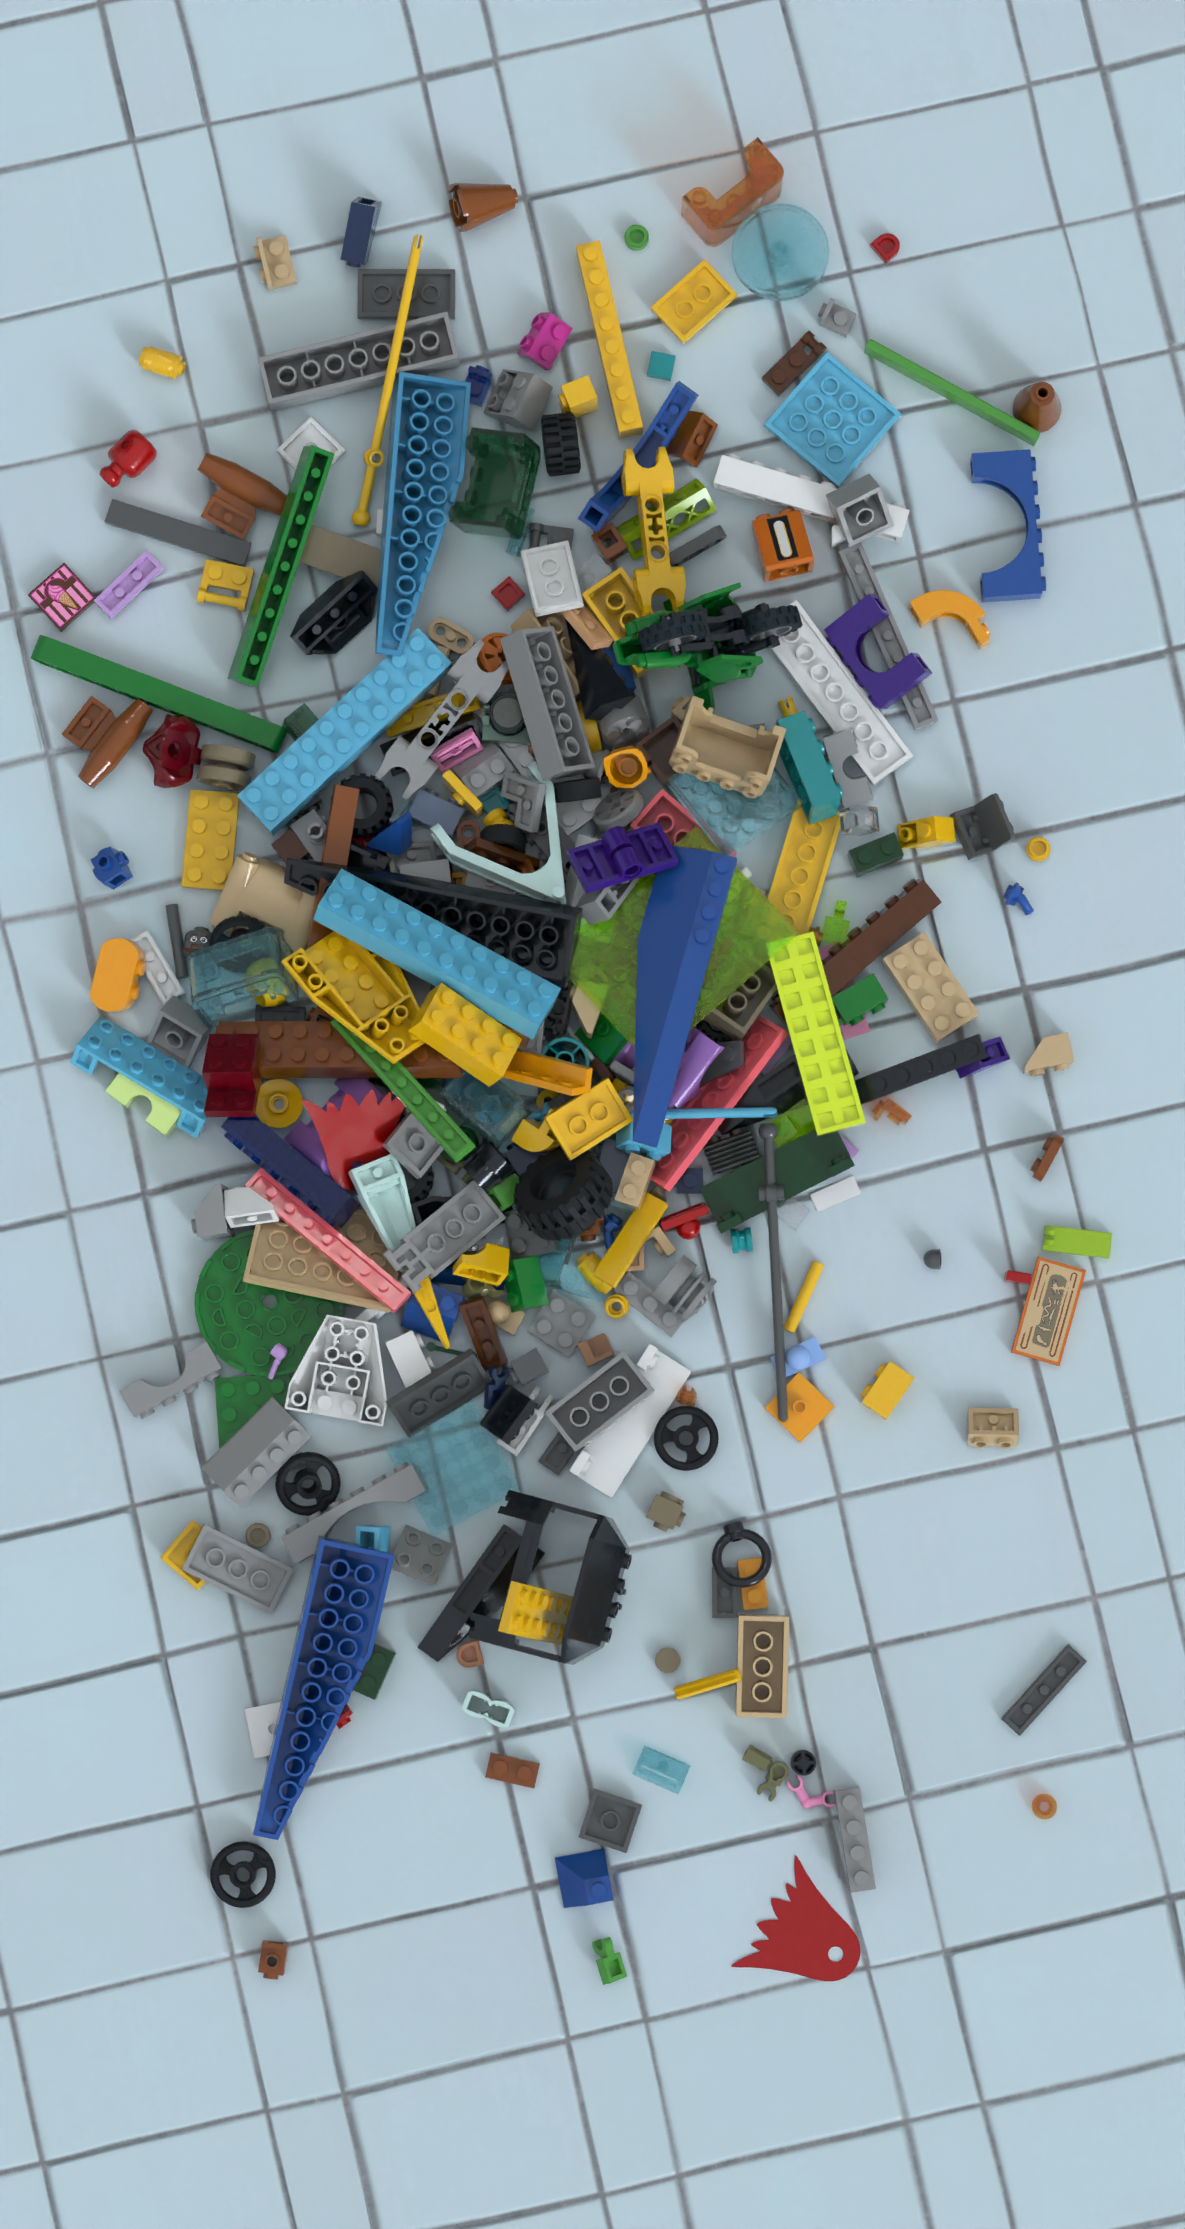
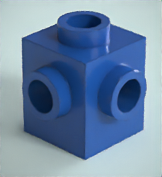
M110 846L100 850L97 856L91 859L95 877L102 884L113 890L133 877L127 865L129 859L123 851H118Z

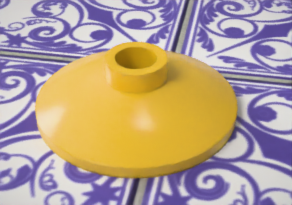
M269 1080L260 1086L255 1113L260 1121L269 1127H288L302 1113V1094L297 1086L288 1080ZM277 1100L284 1102V1106L281 1109L275 1108Z

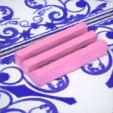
M469 728L436 747L430 756L439 765L438 769L440 772L443 773L482 751L484 748L473 729Z

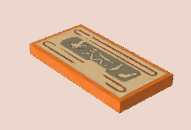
M1037 1257L1011 1353L1060 1366L1086 1270Z

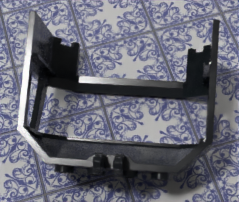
M508 1490L505 1496V1501H508L506 1507L500 1506L497 1513L526 1520L509 1587L511 1581L528 1585L542 1529L550 1512L554 1513L555 1509H560L597 1519V1522L590 1534L562 1636L561 1656L519 1645L520 1640L516 1639V1635L498 1631L502 1613L500 1620L470 1612V1620L475 1621L474 1627L469 1629V1638L564 1664L574 1665L604 1647L605 1642L609 1643L612 1635V1628H609L611 1619L616 1618L618 1610L622 1609V1604L616 1602L618 1594L625 1595L627 1590L624 1589L625 1579L622 1578L624 1570L629 1569L632 1555L629 1554L630 1548L613 1518Z

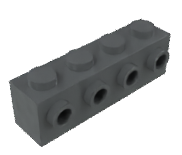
M516 801L508 807L510 812L508 818L513 823L515 822L518 804ZM543 804L538 832L524 831L527 843L531 847L535 844L540 851L538 853L539 858L546 864L550 857L546 807ZM558 823L564 883L566 884L571 865L567 858V850L575 848V844Z

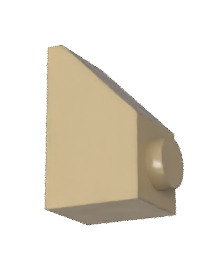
M580 978L578 985L573 984L569 998L572 999L571 1007L586 1038L592 1039L608 994V988Z

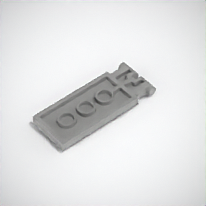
M473 1180L400 1240L403 1245L394 1252L390 1248L383 1255L396 1272L404 1267L406 1272L401 1275V1278L413 1293H416L422 1288L419 1284L427 1276L431 1279L437 1276L506 1217L484 1189Z

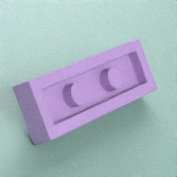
M146 550L94 599V602L112 620L164 570V567Z

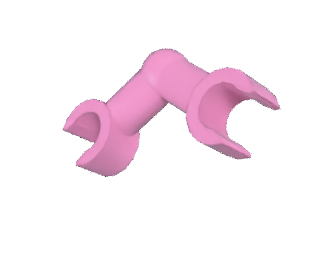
M796 1775L800 1782L797 1788H793L789 1781H787V1787L795 1792L803 1808L807 1809L822 1805L833 1807L836 1805L835 1803L827 1804L825 1802V1796L833 1794L834 1792L826 1791L820 1796L809 1797L803 1787V1779L800 1776Z

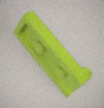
M1045 1225L1042 1251L1109 1258L1112 1233Z

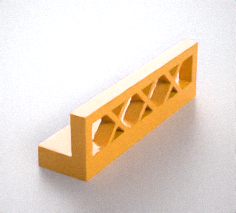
M518 1048L503 1078L575 1096L590 1093L593 1068Z

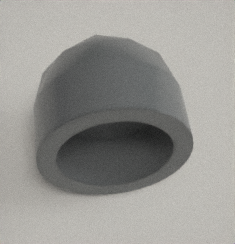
M932 1249L925 1253L923 1260L930 1269H941V1249Z

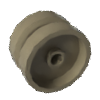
M205 744L202 746L200 758L207 764L198 767L196 778L198 782L235 791H242L251 783L252 777L245 771L254 768L255 754L225 745Z

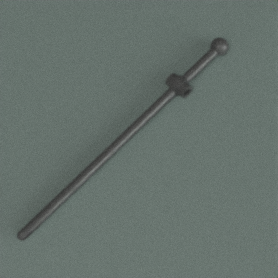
M764 1123L760 1125L758 1132L759 1136L764 1139L766 1186H759V1201H767L778 1418L781 1422H786L788 1419L777 1213V1200H784V1185H776L774 1138L778 1135V1128L775 1123Z

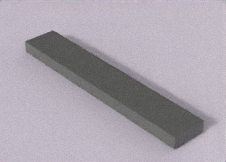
M112 499L104 521L105 524L245 567L252 546L251 542Z

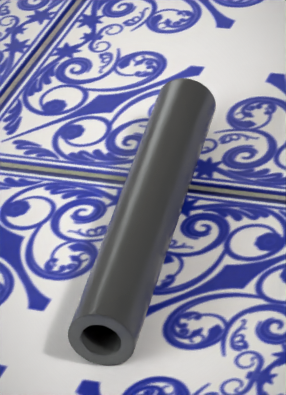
M169 904L165 907L177 979L187 978L189 973L186 957L183 955L184 942L178 904Z

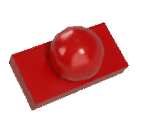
M701 1202L662 1217L659 1223L663 1231L676 1227V1231L681 1238L690 1240L697 1237L700 1233V1223L696 1218L707 1215L710 1212L706 1203Z

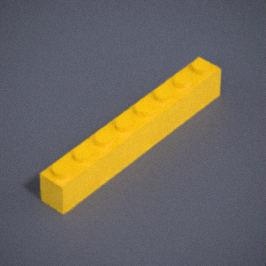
M600 240L576 245V255L618 437L623 439L643 434V424Z

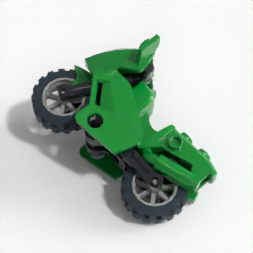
M739 582L703 594L687 603L684 600V604L678 607L679 612L673 611L670 599L664 601L665 610L632 619L630 623L625 624L627 636L615 641L612 646L617 663L620 665H636V667H642L643 669L680 667L682 664H685L691 678L694 696L704 699L703 707L706 710L709 707L715 710L713 688L737 679L751 678L756 667L763 663L762 657L756 656V652L779 646L780 636H786L790 632L797 631L803 624L797 606L793 605L769 608V604L761 603L753 609L742 612L739 605L729 595L731 592L741 588Z

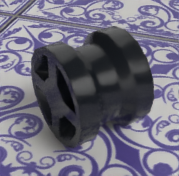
M798 1750L792 1755L790 1764L795 1773L806 1776L814 1771L816 1759L811 1752Z

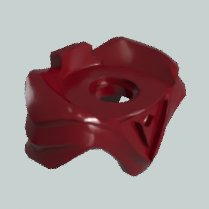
M167 714L161 727L143 744V753L148 757L154 768L155 786L161 788L181 786L192 779L194 765H200L202 749L197 748L200 731L185 716Z

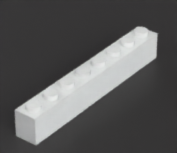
M734 454L721 456L713 482L714 489L781 509L792 508L794 511L800 510L802 515L838 525L826 498V494L837 490L834 484L829 482L816 483L805 475L792 476L788 474V471L781 468H774V470L765 468V465L758 461L748 463L742 461L741 457ZM886 503L894 526L873 536L900 543L910 510L905 509L906 506L900 503Z

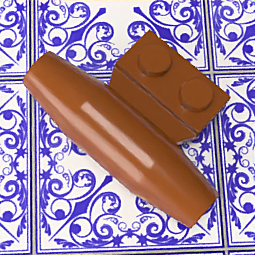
M206 453L197 470L221 489L212 494L201 514L202 518L244 540L255 520L256 508L281 516L287 498L286 494L271 482L239 464Z
M91 696L62 733L63 737L81 750L91 751L78 777L94 789L117 767L137 741L153 710L141 700L136 699L123 713L115 718L111 709Z

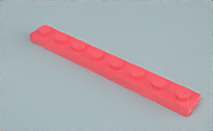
M262 1168L244 1185V1187L251 1188L273 1204L279 1218L393 1313L411 1296V1292Z

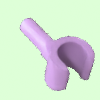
M280 1343L276 1344L270 1352L276 1358L267 1377L272 1380L278 1366L287 1355V1349Z

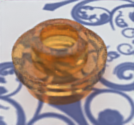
M1040 1794L1033 1799L1031 1807L1036 1817L1049 1819L1056 1813L1057 1803L1052 1796ZM1041 1802L1048 1803L1049 1807L1046 1811L1040 1810Z

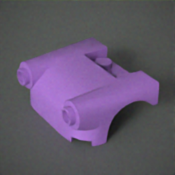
M636 999L626 1013L635 1023ZM691 1025L669 1103V1108L676 1109V1107L681 1109L688 1100H693L700 1094L702 1090H700L699 1085L704 1073L712 1061L725 1048L708 1038L707 1035ZM635 1034L611 1061L610 1066L615 1060L629 1069L635 1068Z
M338 1078L334 1084L339 1090L328 1101L333 1103L338 1111H340L345 1094L351 1095L358 1106H360L364 1097L371 1090H374L378 1105L386 1094L366 1078ZM326 1103L325 1106L322 1108V1109H323L324 1111H326V1112H327V1103ZM311 1119L307 1125L300 1120L284 1139L326 1177L335 1182L330 1174L324 1148L313 1120ZM361 1161L354 1162L351 1170L360 1167L363 1163Z

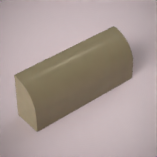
M311 524L299 562L343 578L363 570L378 588L379 548Z

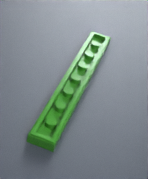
M869 339L866 344L864 353L1024 442L1035 446L1038 441L1040 432L880 343Z
M336 1019L331 1021L332 1026L456 1163L476 1147L400 1061L392 1064Z

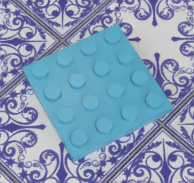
M827 352L765 422L764 427L829 482L834 484L835 487L839 488L902 414Z

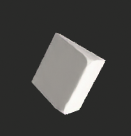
M833 525L831 528V549L846 541L838 525Z

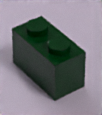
M893 832L849 850L847 856L857 878L902 860L904 854L896 834Z
M374 1643L372 1655L369 1661H367L353 1690L375 1700L396 1656V1652Z

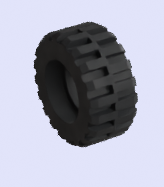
M560 1146V1149H553L545 1155H540L537 1157V1161L533 1164L530 1163L526 1167V1172L520 1175L519 1183H516L514 1204L517 1212L533 1233L542 1239L560 1241L561 1238L568 1240L573 1235L579 1236L584 1233L585 1229L594 1226L595 1221L598 1218H602L605 1214V1208H608L610 1205V1198H612L613 1193L612 1180L590 1150L585 1151L573 1160H568Z

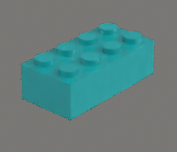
M802 711L777 720V726L786 728L779 754L808 824L811 825L837 816L840 800L843 797L842 789L839 783L835 784L832 775H834L832 765L829 761L826 762L823 756L825 753L824 746L820 739H816L814 734L816 729L812 718H808L806 712Z

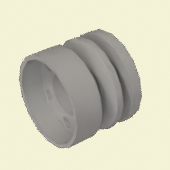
M685 1255L675 1264L652 1294L664 1306L672 1299L676 1300L677 1303L672 1311L674 1314L682 1306L686 1308V1311L680 1317L684 1322L694 1314H697L712 1295L714 1285L717 1283L714 1278H711L706 1285H703L701 1282L707 1275L705 1271L697 1278L693 1277L692 1274L696 1264Z

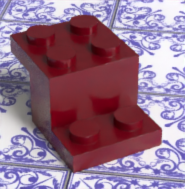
M209 1034L202 1075L208 1091L204 1107L206 1117H255L262 1080L256 1060L260 1042L258 1034Z

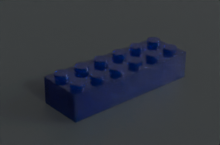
M256 1116L228 1117L221 1127L226 1131L225 1138L239 1150L244 1147L242 1152L258 1166L262 1162L261 1167L276 1181L282 1178L279 1182L295 1196L300 1193L298 1198L311 1210L315 1211L318 1208L319 1210L316 1213L332 1227L336 1223L342 1228L361 1206L348 1192Z

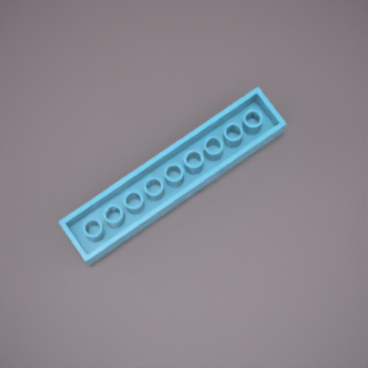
M417 628L407 637L401 656L388 655L243 789L237 795L239 801L274 836L447 675L452 667V662Z
M342 868L319 902L313 919L435 987L442 982L490 1017L532 1040L554 1006L561 990L560 987Z

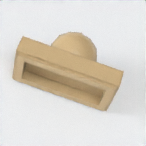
M486 1295L484 1299L494 1325L515 1335L526 1313L522 1311L512 1313L509 1304Z

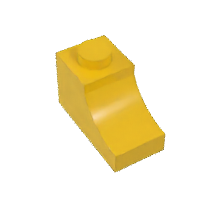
M486 1243L478 1254H462L453 1265L452 1274L499 1286L508 1275L510 1249L501 1247L498 1244Z

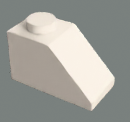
M238 1186L230 1190H224L225 1218L230 1228L279 1221V1215L274 1205L251 1188Z

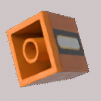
M785 509L780 511L779 515L770 516V514H762L757 516L756 520H752L751 527L764 582L812 572L814 557L800 510Z

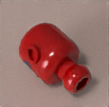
M130 430L110 448L108 457L112 463L109 466H104L100 470L99 475L110 487L114 488L119 485L124 475L129 478L139 476L155 460L157 451L140 432Z

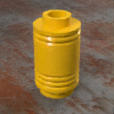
M152 346L144 347L139 358V366H142L143 370L175 380L178 376L183 375L186 362H183V356Z
M584 1252L575 1261L578 1264L575 1269L599 1293L602 1292L606 1295L613 1287L595 1278L593 1275L602 1260L594 1252L591 1254Z

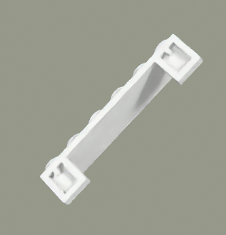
M651 1344L648 1345L636 1367L655 1392L587 1444L569 1470V1472L610 1498L617 1491L653 1434L658 1421L666 1413L691 1373L690 1370L658 1351V1348Z

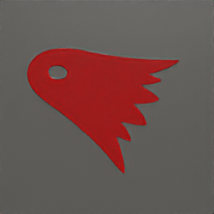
M374 1090L367 1093L360 1106H358L351 1095L345 1094L340 1111L330 1101L327 1102L326 1112L312 1102L302 1099L319 1134L333 1180L344 1189L356 1190L348 1174L352 1164L356 1161H361L365 1165L387 1156L388 1151L382 1144L396 1128L405 1107L404 1104L397 1097L391 1102V1092H389L378 1105Z
M795 1855L794 1872L797 1888L788 1883L786 1884L787 1894L791 1902L778 1898L771 1899L772 1908L778 1920H764L757 1923L758 1928L769 1940L753 1942L751 1946L760 1951L740 1959L731 1967L772 1969L820 1981L832 1982L841 1980L851 1974L857 1967L861 1953L858 1938L847 1922L818 1891L800 1860ZM835 1946L840 1947L843 1951V1957L838 1962L830 1960L828 1956L829 1950Z

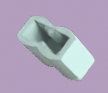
M475 1690L468 1691L462 1706V1710L466 1714L475 1718H486L488 1722L497 1727H509L516 1710L508 1702L492 1700L485 1693Z

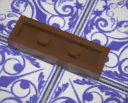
M479 837L474 838L464 846L465 850L516 872L523 868L524 859H530L535 871L540 866V859Z
M484 1296L460 1302L459 1308L483 1369L487 1371L490 1366L497 1368L507 1365L508 1359Z

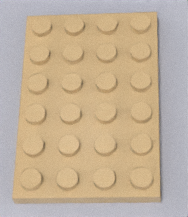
M296 1196L394 1279H398L399 1270L396 1272L383 1254L388 1249L365 1210ZM279 1218L278 1222L256 1224L243 1282L390 1313L391 1310L281 1218Z

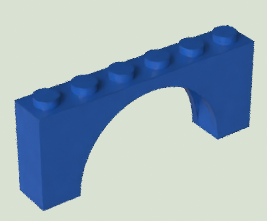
M1030 449L972 453L970 458L972 483L991 485L1007 493L1020 507L1026 523L1025 544L1017 557L998 570L981 574V601L985 603L1040 599L1042 591H1046V578L1041 576L1040 567H1044L1043 552H1039L1038 543H1042L1041 528H1037L1036 519H1040L1039 504L1035 505L1034 495H1038L1037 480L1033 481L1032 474L1033 471H1036V459L1031 457Z

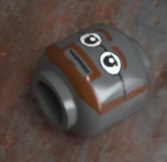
M195 927L194 930L186 933L183 955L188 959V962L195 965H205L213 959L212 951L210 950V937L212 933L209 932L208 928Z

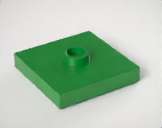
M606 997L592 1039L586 1038L582 1027L574 1035L604 1064L609 1065L635 1034L636 1023L611 999Z

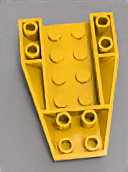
M335 931L304 951L300 948L281 961L283 966L315 1004L392 1064L397 1063L425 1043L408 1031L420 1008L401 968Z

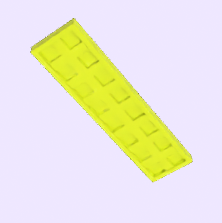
M814 932L765 944L817 1136L865 1124L866 1121Z

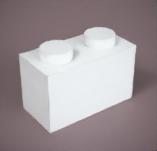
M412 1330L385 1343L405 1388H408L436 1370L431 1357L425 1358L422 1348L426 1346L420 1333L415 1335Z

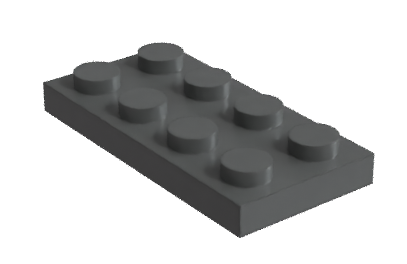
M358 269V319H397L407 269ZM417 269L407 319H418L446 311L448 312L449 319H455V269Z
M470 1348L385 1402L407 1436L411 1438L485 1391V1383L492 1382Z

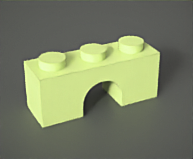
M118 1073L105 1091L127 1108L137 1098L144 1097L149 1099L152 1104V1110L145 1121L166 1137L176 1127L182 1110Z

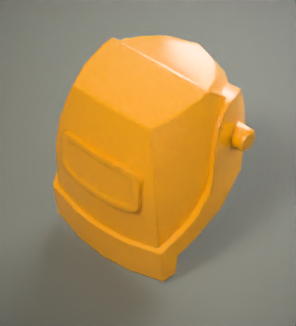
M622 747L604 756L606 776L609 779V784H613L616 788H634L641 784L642 781H645L647 774L651 773V768L647 767L646 757L639 747Z

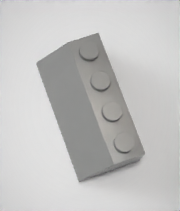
M271 1397L201 1468L241 1508L310 1439L311 1435L287 1410Z

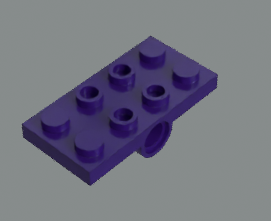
M659 822L628 832L623 827L616 826L607 830L603 834L602 840L567 850V858L586 894L678 866L679 861Z

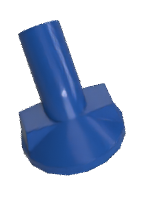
M1017 882L1014 886L1009 884L1003 898L1007 899L1005 904L1015 906L1018 902L1025 915L1031 914L1034 910L1027 897L1022 894L1024 888L1019 886Z
M610 1213L609 1216L603 1215V1236L606 1249H609L614 1242L613 1232L620 1231L624 1227L621 1224L623 1220L613 1213Z

